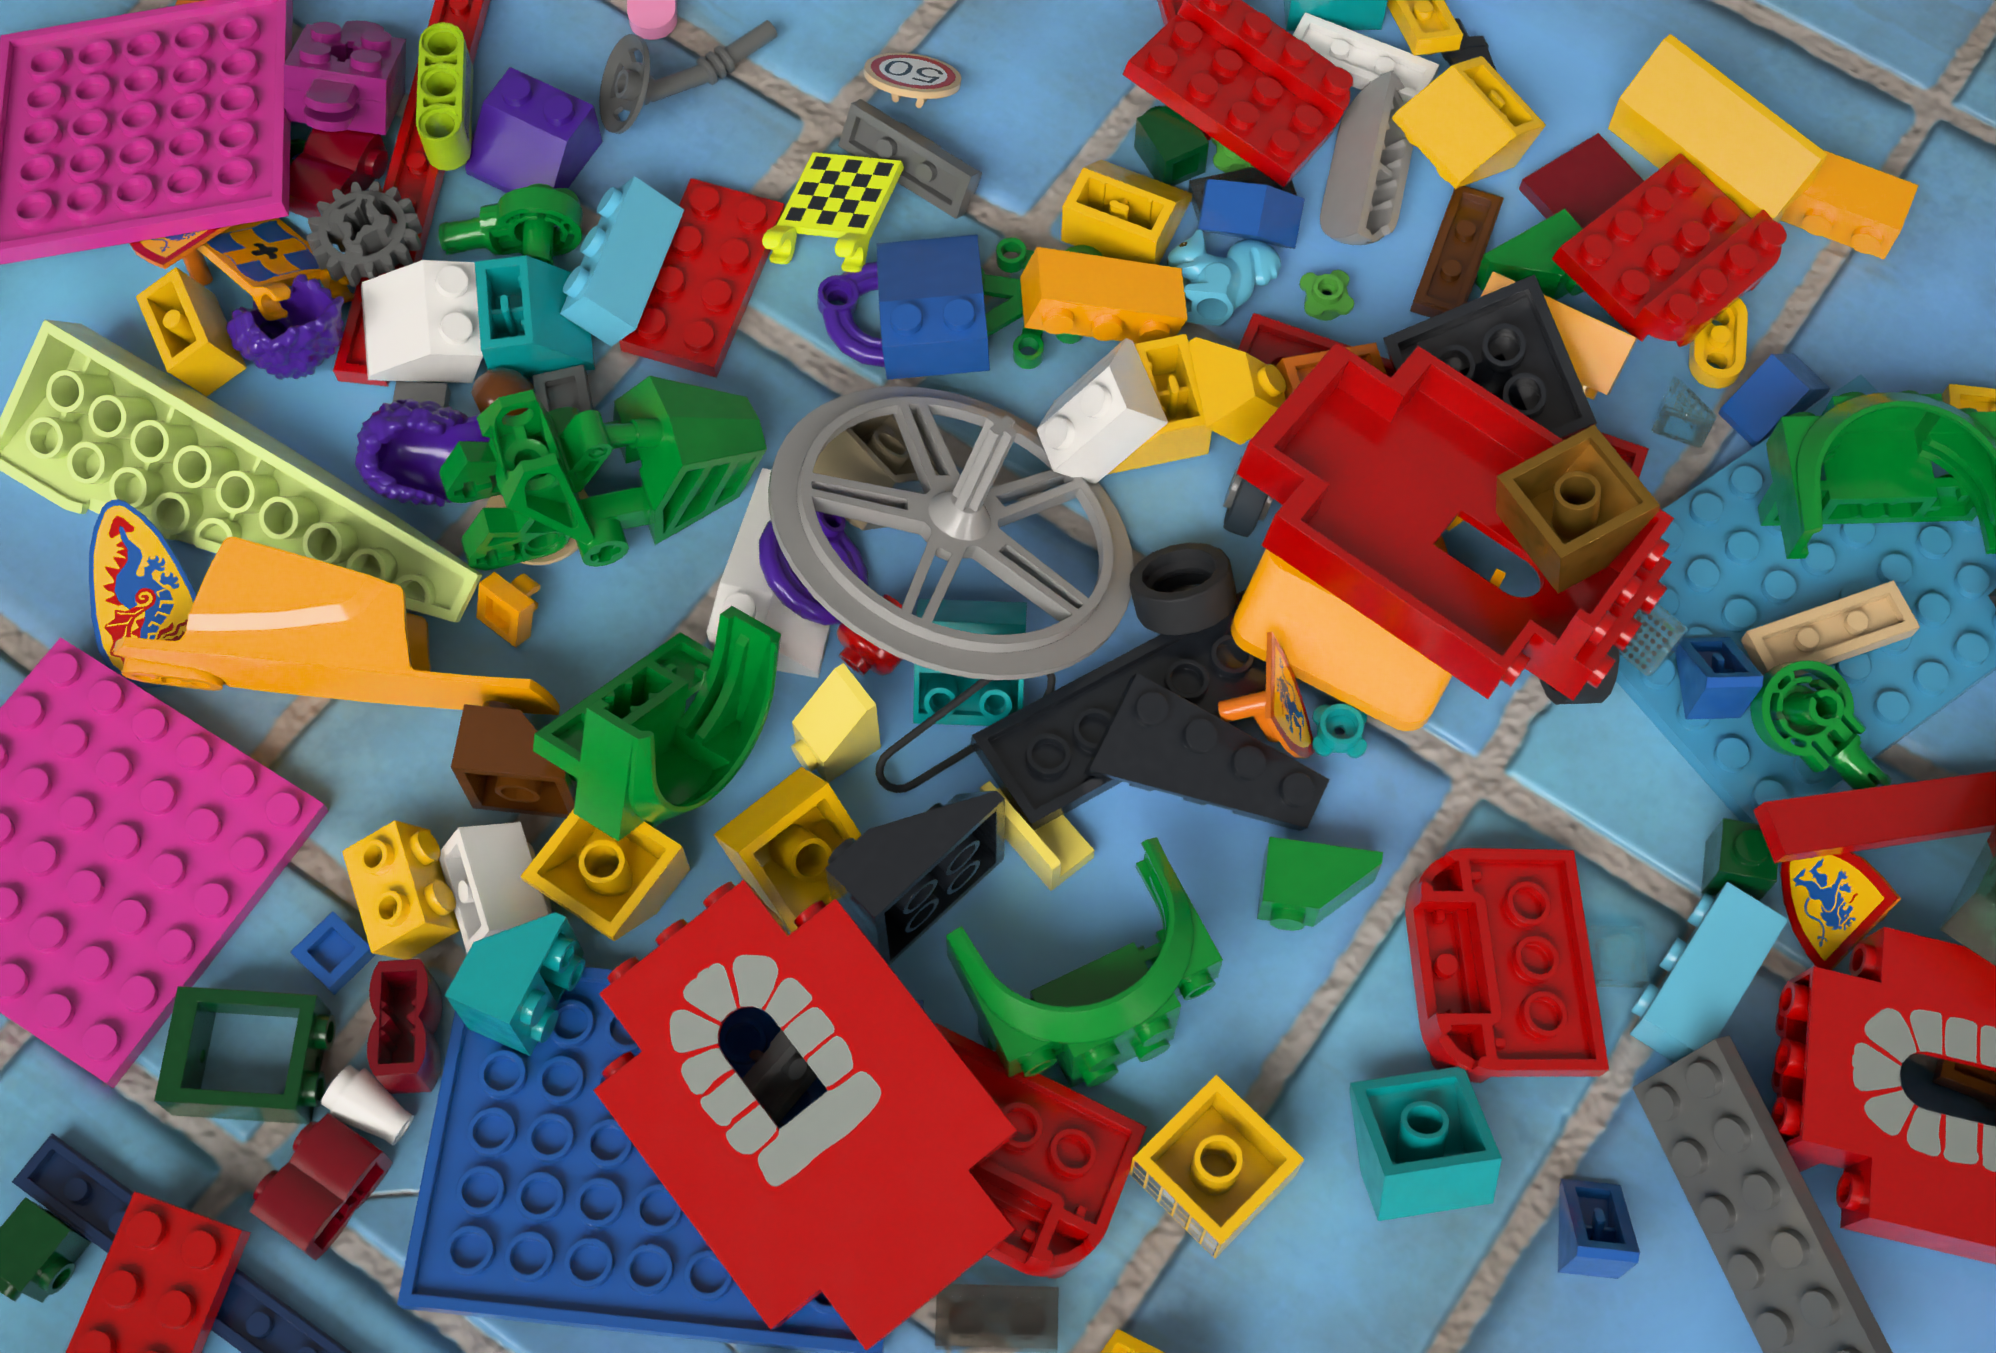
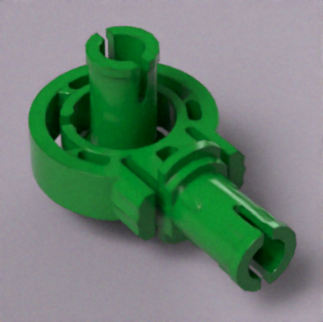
M541 183L532 184L504 194L498 203L481 206L479 217L441 223L438 229L439 241L447 255L486 248L495 256L520 253L522 256L527 255L554 265L553 256L569 253L580 244L582 240L583 211L579 198L572 190L567 188L554 189L547 184Z
M1807 660L1779 664L1763 674V687L1751 702L1750 711L1753 726L1758 736L1768 747L1783 755L1800 757L1816 773L1826 770L1831 765L1853 790L1891 784L1892 779L1889 775L1885 774L1860 747L1861 737L1858 734H1862L1866 727L1853 714L1854 702L1851 690L1844 678L1836 670L1821 662ZM1794 671H1806L1819 679L1812 680L1813 677L1811 676L1795 677ZM1809 683V686L1811 688H1815L1817 691H1813L1806 686L1796 684Z

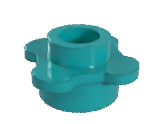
M1348 704L1320 705L1314 710L1312 720L1317 725V736L1313 739L1312 747L1318 755L1327 757L1332 753H1346L1351 758H1359L1365 753L1367 742L1362 738V733L1367 721V715L1364 712ZM1340 727L1344 729L1345 733L1337 735L1334 730Z

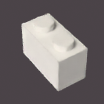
M521 822L458 827L440 850V864L446 884L452 890L456 900L454 911L467 953L475 941L552 913L549 898L520 877L535 858L534 849L526 841Z

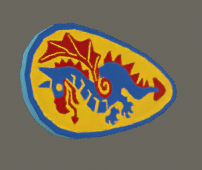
M119 499L111 500L102 507L93 529L89 550L91 619L97 648L106 666L123 676L121 673L124 658L113 654L115 642L123 637L168 641L180 640L186 631L188 616L197 592L167 540L144 514L127 502ZM126 678L135 685L147 689L169 687L168 685L145 683Z

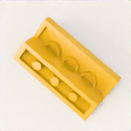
M1672 34L1663 39L1620 96L1608 127L1611 132L1658 169L1681 153L1751 219L1764 209L1778 223L1786 208L1813 184L1828 155Z

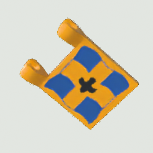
M279 218L233 225L197 248L198 251L252 296L262 316L269 321L288 317V311L282 308L279 301L291 298V290L288 286H292L294 278L299 274H306L308 280L320 279L324 288L331 290V296L334 299L342 296L344 303L352 301L354 296L347 287L350 283L346 274L338 281L332 280L327 269L321 270L318 267L308 242Z

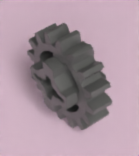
M373 181L369 190L362 191L358 182H352L351 193L346 195L337 188L334 189L332 193L335 201L332 204L319 201L316 205L321 217H310L308 219L312 233L307 235L306 238L318 267L321 270L327 269L331 279L334 281H338L346 274L351 287H356L362 277L372 279L380 274L396 270L395 266L399 263L404 266L413 264L409 251L421 250L422 247L418 234L423 232L411 200L409 198L401 199L398 188L394 186L383 193L378 181ZM391 218H393L397 222V224L392 223ZM333 244H338L340 251L334 248Z

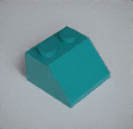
M1453 1067L1350 1082L1349 1093L1361 1176L1378 1221L1494 1203L1502 1157L1465 1069Z

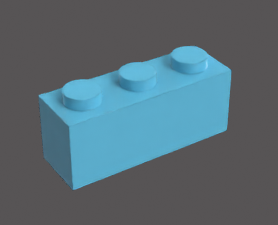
M635 176L619 189L611 187L604 194L597 207V213L601 215L598 225L589 231L580 247V252L585 255L582 263L572 271L564 284L563 292L568 296L560 315L609 346H613L636 330L684 209Z
M1726 882L1714 898L1704 893L1687 919V922L1695 926L1687 942L1677 937L1659 964L1661 968L1668 971L1659 987H1656L1649 982L1634 1004L1631 1012L1640 1018L1630 1032V1035L1674 1063L1718 1038L1789 919L1729 882Z

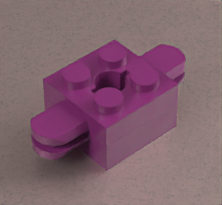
M347 21L342 28L331 22L306 24L284 63V110L288 121L306 123L308 126L321 131L353 130L386 135L405 95L406 39L392 37L391 34L384 31L382 26L368 21Z

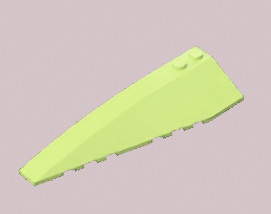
M44 319L0 417V471L63 509L79 514H86L88 509L100 514L102 507L107 502L117 499L125 501L144 514L162 533L165 539L195 545L196 548L213 553L218 552L225 539L237 537L368 574L401 586L405 592L406 609L454 623L460 622L483 574L474 568H470L467 563L328 471L88 327L79 323Z

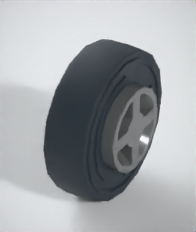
M1241 457L1224 499L1223 507L1227 508L1223 528L1234 534L1249 537L1258 520L1263 521L1273 498L1236 474L1243 458Z

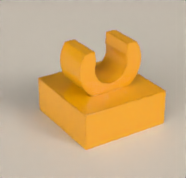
M494 571L479 582L476 618L516 648L531 637L533 612L538 608V603L531 596L540 590L541 585L525 573L520 574L509 583Z

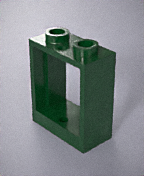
M178 986L154 1101L172 1116L309 1124L312 1121L314 1107L321 1106V1101L325 1094L326 1079L324 1072L321 1071L324 1050H330L334 1043L336 1032L335 1017L331 1015L329 1008L317 995ZM216 1013L298 1018L284 1094L201 1089Z

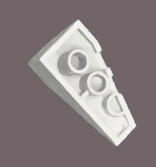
M762 468L718 587L707 628L710 648L714 652L720 614L729 607L734 606L781 633L777 671L819 678L830 634V625H821L803 619L783 605L768 586L759 564V539L767 522L771 520L768 502L771 470Z

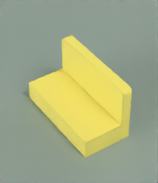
M990 781L980 787V792L998 791L1005 798L1004 838L1050 891L1094 858L1095 850L1064 815L1033 830L1009 803L1000 788L997 789Z

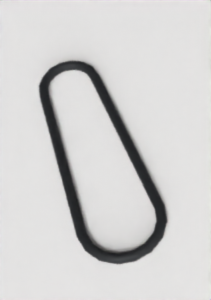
M1054 673L1047 674V689L1043 697L1055 691L1056 677ZM978 680L890 746L880 756L876 764L875 775L878 783L890 792H907L973 753L974 749L970 744L905 784H892L884 776V766L892 755L992 680Z

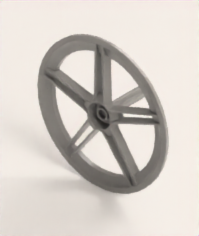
M897 386L861 390L837 397L808 413L788 433L777 452L769 479V513L780 549L791 569L811 595L831 615L870 643L899 658L942 673L973 679L1017 680L1035 678L1058 672L1089 657L1109 639L1127 610L1131 598L1129 586L1130 573L1134 569L1132 548L1123 521L1110 497L1099 482L1092 484L1085 482L1082 477L1073 478L1053 472L1037 428L1005 410L974 398L936 389ZM894 414L924 494L813 473V469L820 453L840 433L860 422ZM932 415L955 418L983 427L961 475H959ZM923 440H924V442H925V444H926V446H927V449H928V451H929V453H930V455H931V458H932V460H933V462H934V464H935V466H936V469H937L939 475H936V474H935V471H934V469H933L932 463H931L930 458H929V456H928V453H927V451H926V448H925V445H924V443H923ZM1013 442L1028 450L1051 469L991 488ZM1046 489H1050V490H1048V491L1042 492V493L1037 494V495H1035V496H1032V497H1029V498H1027V499L1021 500V501H1019V502L1013 503V504L1008 505V506H1006V507L1003 505V503H1006V502H1009V501H1012V500H1015V499H1018V498H1022V497H1025V496H1028V495H1031V494H1034V493H1037V492H1040V491H1043V490H1046ZM1077 498L1092 525L1098 547L1099 569L1091 596L1089 598L1003 532L1000 527ZM815 511L911 532L923 537L927 545L902 608L897 607L880 596L846 566L826 538ZM935 555L948 561L922 618L911 613ZM962 558H971L1059 621L1057 624L1041 630L1011 635L977 634L932 623Z

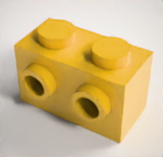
M394 820L342 851L371 953L407 960L460 931L454 911L456 900L452 890L446 884L439 860L441 855L440 847L429 829Z

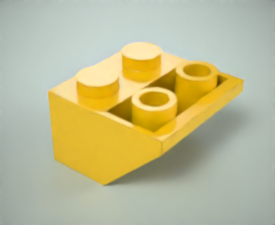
M1483 56L1450 66L1397 110L1392 117L1393 121L1405 133L1407 140L1420 149L1436 167L1438 174L1455 189L1514 168L1546 126Z
M1101 159L1082 168L1062 206L1061 241L1073 246L1085 245L1093 247L1104 257L1159 265L1192 200V193Z
M1182 334L1134 344L1168 423L1108 474L1209 453L1212 430L1206 428L1187 335Z

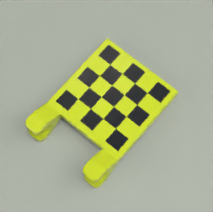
M812 152L777 225L767 230L763 236L764 248L773 250L769 256L770 262L776 264L790 263L795 250L797 234L839 238L835 245L836 256L845 258L841 264L842 271L860 272L866 262L869 241L904 169L902 161Z

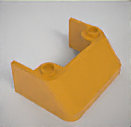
M1265 549L1231 624L1232 637L1235 643L1245 652L1266 662L1267 632L1272 631L1296 678L1401 731H1414L1423 727L1428 722L1453 676L1267 549ZM1496 568L1489 582L1499 588L1506 573Z

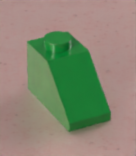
M1563 209L1485 253L1475 284L1480 290H1484L1492 272L1499 273L1516 282L1535 274L1542 293L1546 296L1558 300L1568 293L1571 296L1580 294L1584 290L1552 260V257L1564 243L1580 232L1582 228L1567 210Z
M1269 837L1263 859L1257 919L1270 921L1271 926L1289 931L1301 930L1304 926L1314 927L1375 881L1382 865L1383 852Z

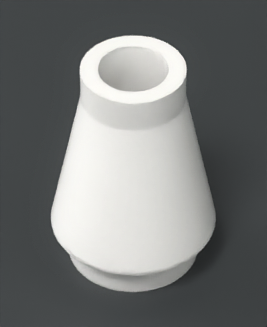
M351 1065L346 1066L338 1074L321 1101L323 1106L331 1110L330 1114L342 1123L382 1138L391 1145H395L402 1138L414 1119V1115L406 1111L366 1068L359 1071Z

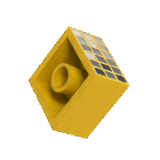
M1215 1075L1133 1157L1129 1174L1216 1259L1297 1175L1304 1158L1219 1076Z

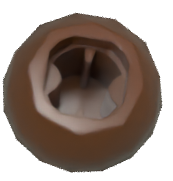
M505 367L489 369L475 380L471 393L480 413H482L498 397L534 390V387L529 379L520 372ZM528 408L516 409L506 415L516 416L527 411Z

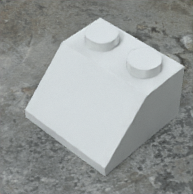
M421 260L362 282L361 295L368 380L473 383L483 358L480 345L475 262Z
M1125 338L1053 402L1041 421L1037 432L1053 472L1073 478L1082 477L1085 482L1096 484L1168 423L1133 340Z

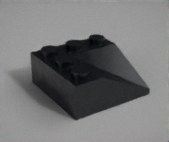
M1535 274L1383 338L1385 349L1395 372L1417 346H1420L1563 440L1597 423Z
M998 791L956 794L945 805L937 803L926 812L870 828L857 840L849 838L842 842L828 859L829 866L825 869L831 901L836 898L888 965L892 964L1004 860L1005 798Z

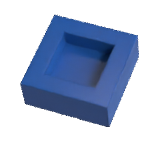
M333 911L290 951L333 995L343 988L377 955L371 953L369 944Z

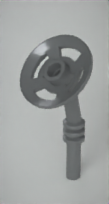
M766 20L725 48L717 46L714 48V53L709 51L705 54V58L700 57L697 59L696 66L657 80L650 76V56L644 39L634 34L625 35L612 50L601 81L599 108L604 127L609 132L621 134L631 127L643 105L649 104L650 101L655 102L707 82L714 85L718 82V78L723 79L726 77V72H734L735 64L777 38L778 35L775 27L770 21ZM634 51H641L643 55L642 63L636 61ZM623 110L630 111L627 120L622 122L618 114Z

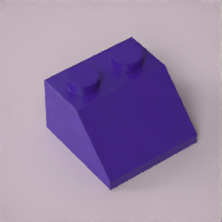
M509 67L482 103L471 144L470 158L465 166L467 175L505 193L538 183L547 184L554 189H568L603 142L594 105Z

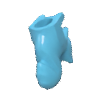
M1199 229L1195 231L1191 238L1172 249L1167 258V265L1182 268L1185 297L1190 300L1186 304L1188 317L1186 322L1221 326L1232 316L1234 309L1248 301L1255 285L1265 286L1270 280L1277 278L1281 268V260L1273 247L1253 239L1236 242L1230 247L1226 258L1208 254L1203 231Z

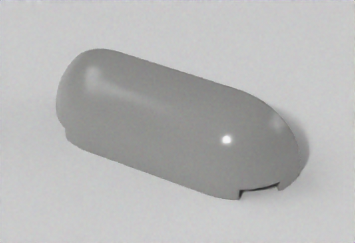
M1392 71L1370 82L1355 97L1346 110L1339 126L1320 213V225L1327 236L1343 244L1367 245L1377 242L1385 235L1392 233L1398 222L1413 144L1407 140L1405 133L1392 119L1396 111L1404 105L1398 91L1405 88Z

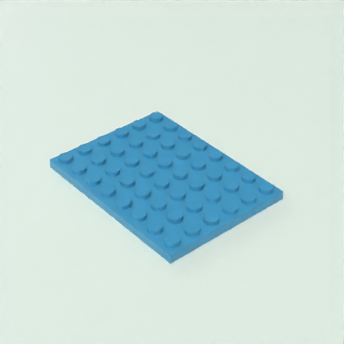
M1860 374L1806 412L1813 413L1815 416H1821L1832 396H1839L1848 392H1862L1865 395L1879 392ZM1770 437L1663 509L1664 512L1674 518L1661 537L1670 543V546L1662 556L1672 563L1659 580L1668 588L1649 615L1653 616L1652 620L1648 619L1647 614H1642L1640 609L1634 615L1635 619L1637 616H1640V622L1646 621L1648 625L1646 627L1643 624L1640 628L1643 632H1636L1637 640L1631 639L1632 646H1626L1627 653L1619 650V667L1616 679L1621 688L1740 821L1754 824L1759 823L1753 810L1764 802L1827 794L1842 784L1844 780L1831 765L1826 770L1816 773L1800 757L1783 755L1768 747L1758 736L1753 726L1750 705L1741 718L1685 719L1675 654V638L1730 637L1751 661L1741 642L1746 631L1894 580L1920 625L1917 632L1912 637L1829 665L1844 678L1851 690L1854 702L1853 714L1866 727L1862 734H1858L1861 737L1860 747L1872 760L1876 759L1996 670V607L1988 596L1996 589V554H1986L1978 516L1973 521L1823 524V529L1814 533L1807 543L1809 554L1806 559H1786L1781 526H1761L1758 513V505L1773 482L1766 447ZM1931 461L1934 478L1949 474L1942 467ZM1658 620L1659 625H1655L1654 621ZM1662 625L1666 627L1665 631L1661 630ZM1650 627L1654 628L1653 632L1649 631ZM1671 631L1672 636H1668L1667 632ZM1656 632H1659L1661 636L1656 637ZM1645 633L1649 635L1648 639L1644 637ZM1662 638H1666L1667 642H1662ZM1654 639L1655 644H1652L1650 640ZM1639 640H1642L1644 644L1640 645ZM1658 644H1660V645L1662 646L1661 649H1658V648H1657V645H1658ZM1645 646H1650V650L1647 651ZM1634 647H1638L1639 651L1635 652ZM1652 651H1656L1657 655L1653 656ZM1644 652L1645 657H1641L1640 653ZM1629 653H1632L1634 657L1629 658ZM1648 657L1651 658L1650 663L1646 661ZM1635 659H1639L1640 663H1635ZM1645 664L1646 669H1642L1641 665ZM1806 673V674L1797 676V677L1811 676V677H1813L1812 680L1819 679L1818 677H1816L1815 675H1813V674H1811V673ZM1809 683L1796 684L1806 686L1813 691H1817L1815 688H1811L1809 686Z

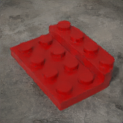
M1184 0L1178 14L1129 59L1122 74L1282 187H1285L1331 137L1348 107L1350 88L1353 85V78L1348 71L1336 67L1328 59L1313 50L1306 42L1297 39L1271 21L1267 15L1258 12L1242 0Z
M1680 153L1564 243L1552 257V260L1632 336L1643 342L1647 335L1665 341H1676L1678 347H1682L1691 343L1708 324L1761 282L1777 263L1781 254L1782 244L1787 239V233L1784 227L1774 221L1764 209L1751 219Z
M1454 849L1430 864L1411 882L1405 902V917L1419 1026L1424 1044L1430 1053L1431 1063L1436 1070L1460 1067L1466 1070L1470 1082L1482 1083L1490 1077H1600L1609 1071L1574 850Z
M935 1022L941 1033L1020 1132L972 1171L1017 1229L989 1252L987 1256L1028 1275L1051 1279L1060 1278L1078 1266L1103 1239L1129 1175L1132 1159L1137 1154L1147 1126L1041 1074L1025 1077L1022 1071L1008 1078L995 1051Z

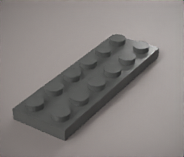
M1730 1035L1712 1040L1632 1087L1763 1353H1893Z

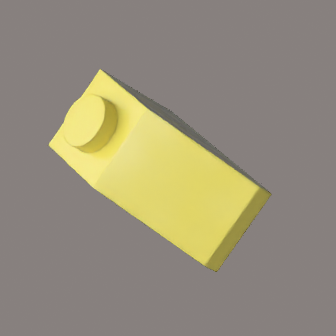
M842 663L830 673L792 721L796 741L791 745L794 755L803 768L810 772L816 769L828 783L881 748L876 704L847 666Z

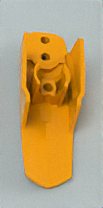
M237 537L225 539L215 555L199 588L188 616L186 631L180 640L168 641L123 637L115 642L113 653L124 658L121 673L123 676L152 684L212 691L222 690L223 685H228L229 687L275 693L463 710L464 704L483 706V703L487 701H500L510 704L517 710L527 714L559 715L560 705L553 695L532 679L431 672L428 622L421 616L406 613L405 592L401 586L358 571Z

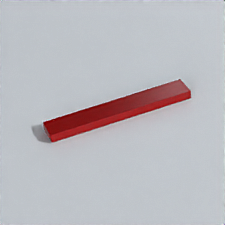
M1996 771L1767 801L1753 811L1774 863L1996 831Z

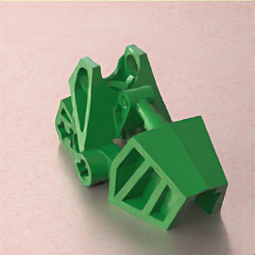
M648 376L614 401L613 421L606 423L603 422L601 414L597 410L581 412L574 407H562L548 412L533 389L498 397L477 417L482 436L488 437L490 440L488 442L459 441L441 466L439 475L448 500L454 503L473 502L497 495H502L507 508H482L462 536L461 543L470 568L483 571L494 570L548 556L563 549L568 543L569 538L576 540L584 564L599 567L614 563L628 553L629 546L623 529L648 525L656 545L739 498L765 454L767 447L760 420L746 396ZM528 408L527 411L516 416L506 415L516 409ZM613 449H621L626 464L641 460L642 466L639 469L642 481L641 487L580 499L578 492L583 490Z

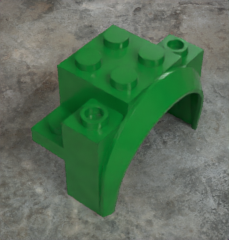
M1912 390L1868 395L1862 392H1848L1839 396H1832L1821 416H1815V414L1810 412H1798L1781 417L1766 443L1773 482L1758 505L1760 525L1781 526L1786 559H1806L1809 554L1807 543L1814 533L1823 529V524L1973 521L1976 516L1979 519L1986 554H1996V411L1978 412L1973 408L1958 409L1943 402L1942 394H1919ZM1931 461L1942 467L1949 474L1934 478Z
M731 606L720 614L714 652L679 632L534 734L533 752L569 773L570 778L577 782L574 814L617 841H620L644 821L656 828L665 820L696 809L710 801L727 786L745 763L760 736L773 698L781 633ZM698 691L691 705L685 712L686 700Z
M1157 837L1147 839L1141 843L1145 851L1144 860L1137 862L1135 866L1155 902L1162 921L1163 929L1157 931L1155 935L1159 943L1146 949L1143 945L1137 948L1135 943L1132 942L1031 990L1030 999H1027L1006 987L995 977L962 926L946 935L947 956L978 1016V1033L985 1047L995 1050L1008 1078L1022 1071L1025 1077L1034 1076L1057 1062L1070 1088L1083 1082L1086 1083L1087 1087L1097 1086L1115 1076L1119 1071L1118 1065L1135 1057L1138 1058L1139 1062H1145L1170 1048L1168 1041L1174 1038L1181 1004L1177 997L1182 995L1184 1000H1191L1203 995L1215 986L1214 979L1219 976L1223 959L1168 861Z

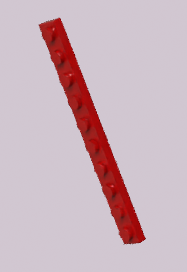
M435 0L428 27L441 22L458 26L463 32L472 66L475 61L490 0ZM418 64L383 187V193L393 186L398 188L401 199L409 198L419 218L423 232L419 233L418 237L422 247L421 250L409 251L413 263L422 260L445 170L433 167L427 160L417 131ZM391 218L392 223L397 224V222L393 218ZM399 263L397 266H395V269H399L405 266ZM362 277L354 292L333 372L337 380L341 382L388 387L390 381L368 380L361 285L362 282L369 279L368 277Z

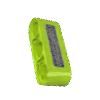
M441 22L427 27L419 40L416 126L429 163L439 170L450 171L463 166L471 154L473 66L463 32L458 26Z

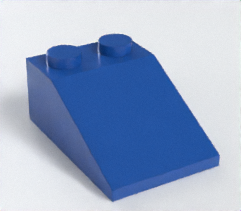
M978 235L876 243L881 340L887 380L990 371Z

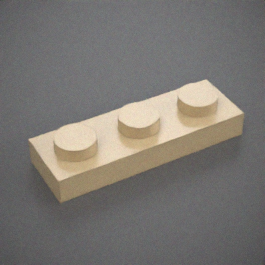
M1893 580L1748 630L1742 637L1741 642L1752 663L1763 675L1779 664L1793 661L1810 660L1829 666L1912 637L1920 628V625ZM1802 670L1794 671L1795 677L1809 673Z

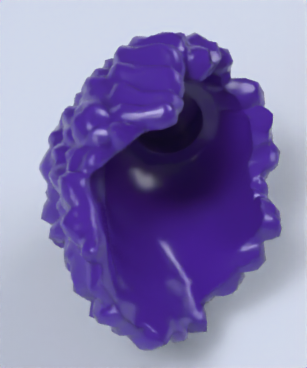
M299 274L294 278L290 288L291 298L279 301L282 308L288 311V317L269 321L262 316L255 301H253L252 309L241 306L233 311L232 319L226 326L233 348L240 351L245 359L253 361L256 367L266 369L268 374L275 375L279 380L284 378H306L307 375H313L316 367L322 365L324 359H328L330 355L335 354V347L341 345V338H343V331L341 330L344 325L341 319V306L344 303L343 297L339 296L334 299L331 296L330 289L321 287L317 279L308 280L306 274Z
M412 398L393 401L391 404L383 403L378 411L373 412L370 418L362 423L363 427L357 434L359 444L357 446L358 453L356 454L355 466L362 476L363 482L372 491L381 494L385 498L397 499L400 503H406L411 500L415 505L420 503L424 505L437 504V506L443 507L445 502L452 503V501L448 500L439 475L441 466L459 441L488 442L490 438L482 436L477 421L479 415L467 417L466 414L454 410L451 406L442 408L441 405L433 401L418 402Z

